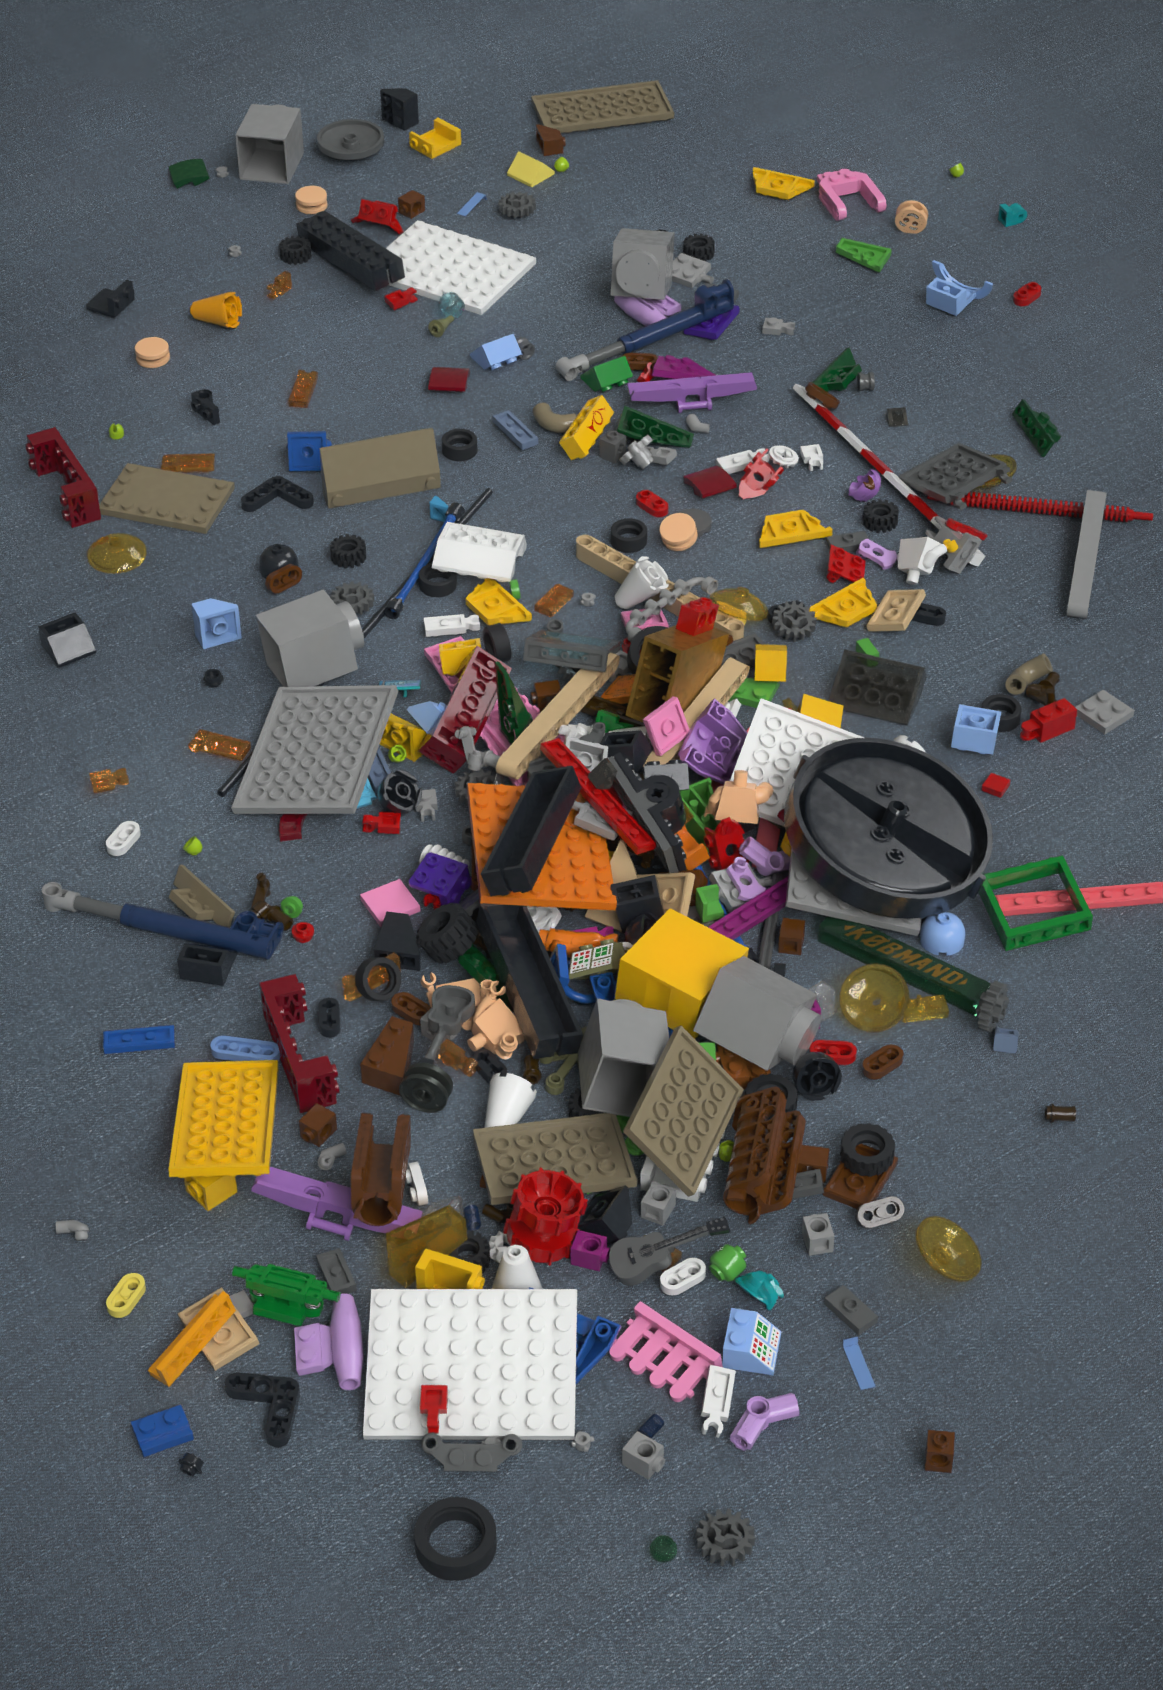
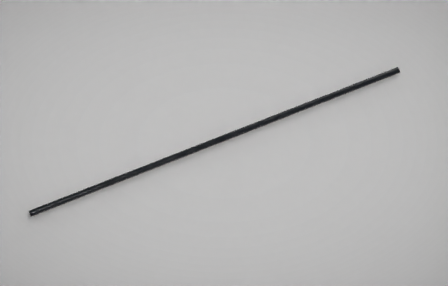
M487 488L461 517L458 524L465 525L493 494V491ZM435 552L427 564L433 562ZM409 577L362 628L364 638L385 616L384 609L391 598L395 599ZM253 752L217 791L220 797H224L245 774Z

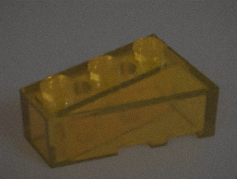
M448 1205L386 1233L389 1275L403 1287L407 1288L416 1281L415 1266L425 1249L449 1255L468 1240L466 1219L451 1205Z

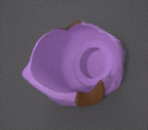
M869 470L867 475L857 476V482H852L850 485L848 496L860 502H867V500L873 498L878 493L881 485L879 473L875 470Z

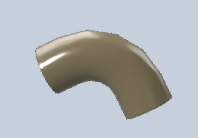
M547 403L535 405L532 411L535 420L542 428L555 433H566L577 417L575 413L556 414L552 412Z
M1043 653L1027 661L1008 676L1005 686L1009 693L1014 695L1021 694L1029 684L1053 672L1051 662L1046 654Z

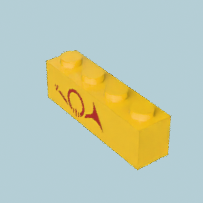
M603 395L586 402L559 441L571 460L576 458L582 459L588 455V450L596 443L597 437L603 433V428L610 422V418L614 414V411Z

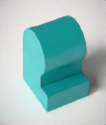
M1005 203L999 205L998 220L1005 227L1016 225L1026 220L1028 213L1020 204L1014 203L1008 206Z

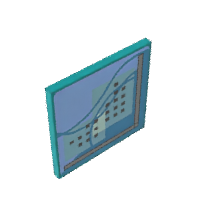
M421 680L379 681V685H396L398 690H404V697H407V690L420 689Z

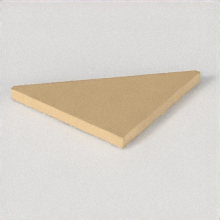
M620 839L610 861L614 884L638 879L627 845ZM587 910L585 914L586 919L606 927L613 926L614 930L622 933L616 910Z
M685 872L637 875L638 878L651 875L656 876L665 913L671 908L686 917L688 916L695 874Z

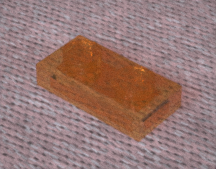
M556 584L535 604V611L552 618L574 597V590Z

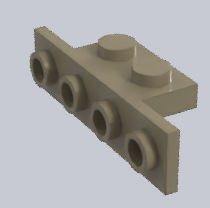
M179 865L173 883L178 889L171 890L169 898L189 918L201 921L212 919L218 925L230 927L235 911L184 865Z

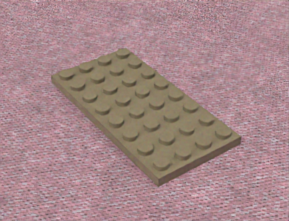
M658 80L531 96V102L541 125L559 130L560 133L674 119V111Z

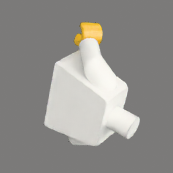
M929 537L901 539L899 553L897 554L898 569L907 573L906 583L917 585L920 575L930 574L937 559L947 551L948 553L956 551L958 545L955 540L951 541L950 539H945L943 544Z

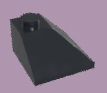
M625 1185L596 1194L586 1207L585 1214H581L577 1228L580 1231L607 1237V1244L626 1238L627 1231L632 1225L629 1188Z

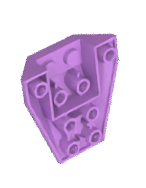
M714 698L692 724L678 755L682 762L688 763V767L697 774L706 778L710 777L711 780L724 784L725 781H730L746 739L747 731L733 713Z

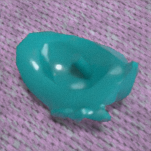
M753 1271L735 1279V1282L746 1293L766 1305L769 1311L775 1305L778 1296L784 1297L778 1280L772 1274L763 1271Z

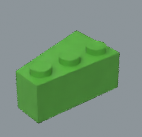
M710 777L689 785V790H680L686 812V829L699 845L701 843L705 845L704 836L706 834L704 828L708 827L715 831L717 825L721 822V820H714V815L707 814L704 817L709 798L714 793Z

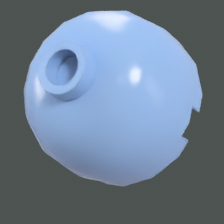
M950 912L929 916L922 923L920 943L926 951L934 955H939V952L946 953V956L953 955L964 946L966 935L964 925L958 916Z

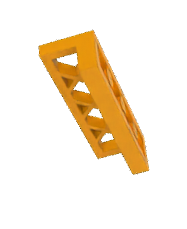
M222 1291L219 1296L214 1294L148 1369L152 1377L168 1387L172 1385L236 1311L229 1294Z

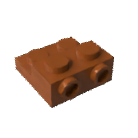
M717 1045L716 1062L744 1090L753 1078H757L762 1074H771L770 1069L767 1071L732 1051Z

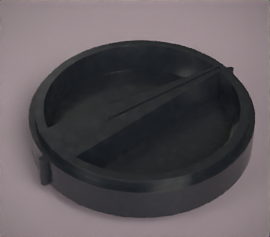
M879 738L846 739L829 744L816 751L810 757L802 756L793 775L795 781L785 803L784 825L789 843L796 857L820 886L841 901L857 909L879 916L901 919L938 915L956 907L968 896L975 899L986 879L983 872L991 857L993 846L992 827L979 797L953 769L922 750L896 741Z

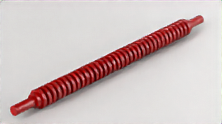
M969 492L967 495H964L965 497L961 498L967 507L971 503L972 508H974V504H977L976 508H979V505L982 504L981 508L983 509L985 505H987L986 509H989L990 505H992L993 510L995 506H997V510H1000V506H1002L1003 511H1005V507H1007V511H1010V507H1012L1013 512H1015V508H1017V512H1020V508H1023L1022 512L1024 513L1025 509H1028L1027 513H1030V510L1033 509L1034 514L1036 510H1038V514L1043 510L1044 515H1046V511H1048V515H1051V511H1053L1055 516L1056 512H1058V516H1061V512H1064L1063 516L1066 517V514L1069 513L1068 517H1071L1072 513H1074L1075 518L1077 514H1079V518H1082L1084 512L1083 502H1080V506H1078V502H1075V506H1073V501H1070V505H1068V501H1065L1063 505L1062 500H1060L1059 504H1057L1058 500H1055L1053 504L1052 499L1049 500V503H1047V499H1044V503H1042V498H1039V502H1037V498H1034V502H1032L1031 497H1029V501H1026L1027 497H1024V501H1022L1021 496H1019L1018 500H1016L1017 496H1014L1013 500H1011V495L1008 496V499H1006V495H1003V499H1001L1000 494H998V498H996V494H993V498H991L990 493H988V497H986V493H983V497H980L981 493L979 492L978 496H975L976 492H973V495L970 496L971 492ZM928 495V499H930V500H937V499H935V498H933V497H931V496ZM1106 505L1103 514L1106 521L1108 517H1110V521H1113V517H1115L1116 522H1118V518H1120V522H1123V518H1125L1127 523L1128 521H1133V519L1153 520V513L1135 512L1130 507H1127L1125 511V506H1122L1121 510H1119V506H1116L1115 510L1114 505H1111V509H1109V505Z

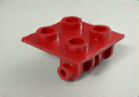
M831 544L827 579L829 582L834 583L841 576L856 582L864 578L866 560Z

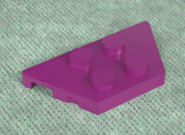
M666 355L665 357L658 356L652 371V376L672 379L716 376L690 358L683 357L678 359L671 355Z

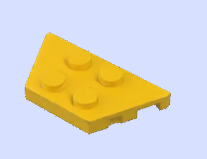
M753 167L756 193L763 194L764 196L788 200L815 186V180Z
M805 510L767 515L762 528V535L759 539V548L832 536V528L823 527L820 525L821 521L812 517Z
M484 579V582L481 585L478 584L474 591L465 598L466 605L476 615H479L487 625L532 620V614L494 579Z
M861 578L812 605L810 612H815L814 617L817 620L849 627L874 613L877 609V603L872 598L870 589L866 587V580Z

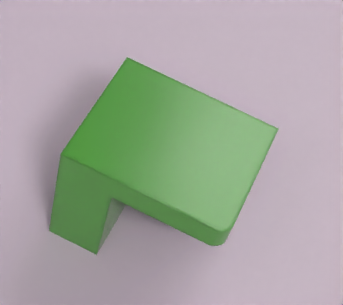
M717 884L696 888L695 908L702 923L724 917V910L719 902V887Z

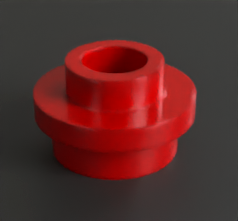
M307 922L297 923L292 928V936L300 943L309 942L314 935L313 925Z

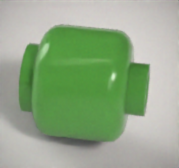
M725 1244L710 1256L711 1265L709 1269L719 1281L731 1282L746 1269V1262L744 1260L746 1254L737 1245L733 1247Z

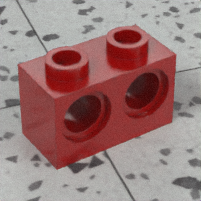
M705 597L681 605L676 629L692 636L712 630L719 605L712 603L711 599Z

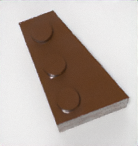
M394 1016L390 1018L360 1064L363 1084L401 1096L399 1086L411 1064L414 1047L412 1022Z

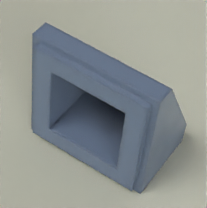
M996 1027L993 1050L1016 1053L1019 1031Z

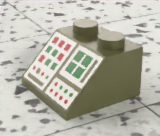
M614 939L601 941V945L593 947L592 944L579 947L580 951L573 952L571 956L569 979L589 980L590 976L609 972L617 973L619 971L620 958L625 954L623 944L621 942H614Z

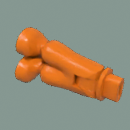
M550 928V931L539 930V935L544 947H546V951L550 949V952H553L557 943L566 945V953L569 958H571L573 952L580 951L579 947L592 944L593 947L601 945V941L614 939V942H618V934L615 933L602 936L597 932H574Z

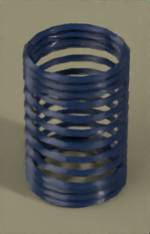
M475 1205L466 1206L464 1208L466 1227L468 1230H478L481 1227L478 1207ZM475 1222H477V1223L479 1224L477 1227H475V1226H469V1225H475V1224H472V1223H475Z
M653 1414L638 1431L652 1438L664 1426V1421L659 1415ZM657 1418L661 1424L659 1425L654 1419Z

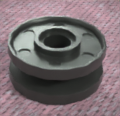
M429 1063L410 1065L399 1086V1093L402 1099L414 1109L426 1113H436L443 1110L448 1102V1097L453 1091L451 1077L443 1069Z

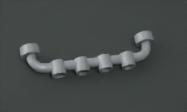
M711 576L707 578L694 577L686 582L682 579L677 580L674 584L675 590L671 592L665 589L659 595L660 600L656 602L653 599H649L646 602L644 611L641 612L638 609H634L631 612V620L625 627L628 641L631 642L634 636L642 630L639 627H635L636 625H643L652 614L658 615L664 606L674 604L677 597L682 594L687 595L693 586L701 585V589L710 595L716 591L718 581Z

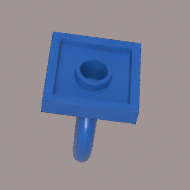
M326 431L288 432L286 447L289 456V471H321L319 448L332 446L331 441L326 439Z
M557 943L550 956V960L566 996L573 1001L583 1004L596 1003L594 994H581L568 986L571 960L567 961L566 945Z

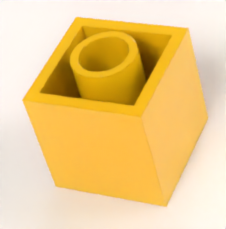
M755 644V681L786 682L787 645Z
M191 1176L184 1178L186 1191L207 1211H210L237 1193L235 1176Z

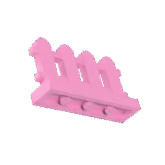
M641 1301L634 1307L636 1319L632 1320L630 1318L627 1321L628 1328L618 1339H615L609 1350L610 1357L614 1361H621L626 1356L631 1358L629 1366L633 1374L640 1375L646 1369L650 1371L649 1380L652 1387L658 1389L662 1388L666 1383L671 1385L670 1397L674 1402H681L686 1397L691 1399L694 1396V1387L703 1377L707 1379L710 1365L723 1367L721 1354ZM642 1337L646 1338L648 1341L638 1353L632 1350ZM664 1350L668 1355L656 1366L652 1362ZM682 1364L686 1365L688 1369L678 1380L672 1377Z

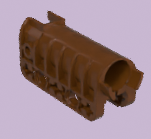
M771 1087L742 1096L738 1099L734 1112L732 1127L736 1133L723 1200L727 1207L734 1212L749 1216V1224L755 1223L762 1214L787 1207L793 1198L806 1119L797 1110L785 1112L787 1100L779 1087ZM791 1137H793L792 1141L786 1143ZM784 1175H786L785 1179L779 1181Z
M361 1113L351 1170V1208L354 1213L353 1218H358L367 1225L384 1226L397 1220L401 1212L406 1170L411 1149V1115L400 1114L397 1117L394 1144L391 1145L374 1143L373 1115L371 1113Z

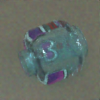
M447 292L440 297L438 306L446 317L451 315L454 318H458L462 315L465 304L458 294Z

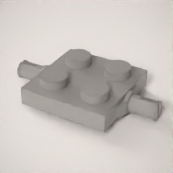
M681 253L673 260L672 281L693 288L701 281L712 284L714 277L706 275L711 270V263Z
M577 801L574 802L571 809L579 811L575 817L574 825L601 835L606 839L614 841L617 838L618 834L588 801L583 804ZM625 809L632 816L633 812Z
M748 863V867L757 882L762 887L771 886V877L759 879ZM727 869L711 872L709 879L712 884L718 885L719 900L725 904L729 913L748 902L737 899L739 892L728 876ZM740 878L742 884L750 885L747 879Z

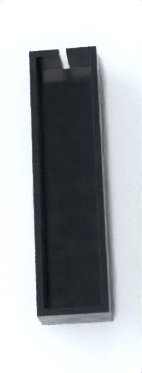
M326 211L318 212L317 215L305 218L296 224L298 236L309 240L311 250L375 291L389 285L387 270L390 283L405 278L402 258Z
M573 766L532 772L481 872L490 896H505L512 891L513 893H525L533 889L582 788Z
M480 904L476 925L502 986L506 988L505 993L533 1058L554 1057L556 1052L558 1056L577 1054L583 1038V1032L527 906Z

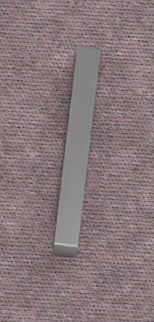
M1087 490L1066 616L1087 619L1107 492Z

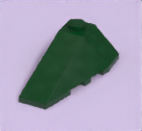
M624 406L614 430L625 435L629 440L641 441L645 436L649 435L653 439L651 443L684 448L691 447L694 434L627 406Z
M497 661L495 662L499 729L508 742L512 744L531 724L533 719L524 706L508 672Z

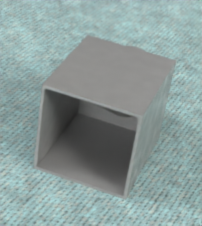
M251 104L236 133L240 180L281 184L290 183L304 154L301 108H292L284 105Z
M622 228L613 242L611 296L664 300L672 285L675 232Z
M323 589L255 615L266 664L283 687L316 686L358 670L354 651L364 647V636L357 615L347 601L335 604Z
M743 956L720 968L693 1031L767 1071L783 1060L796 1065L798 1059L806 1054L820 1026L821 1015L811 1010L817 994Z
M597 999L578 1050L582 1109L627 1117L631 1116L669 1040L666 1011L646 1008L635 1001L627 999L612 1001Z

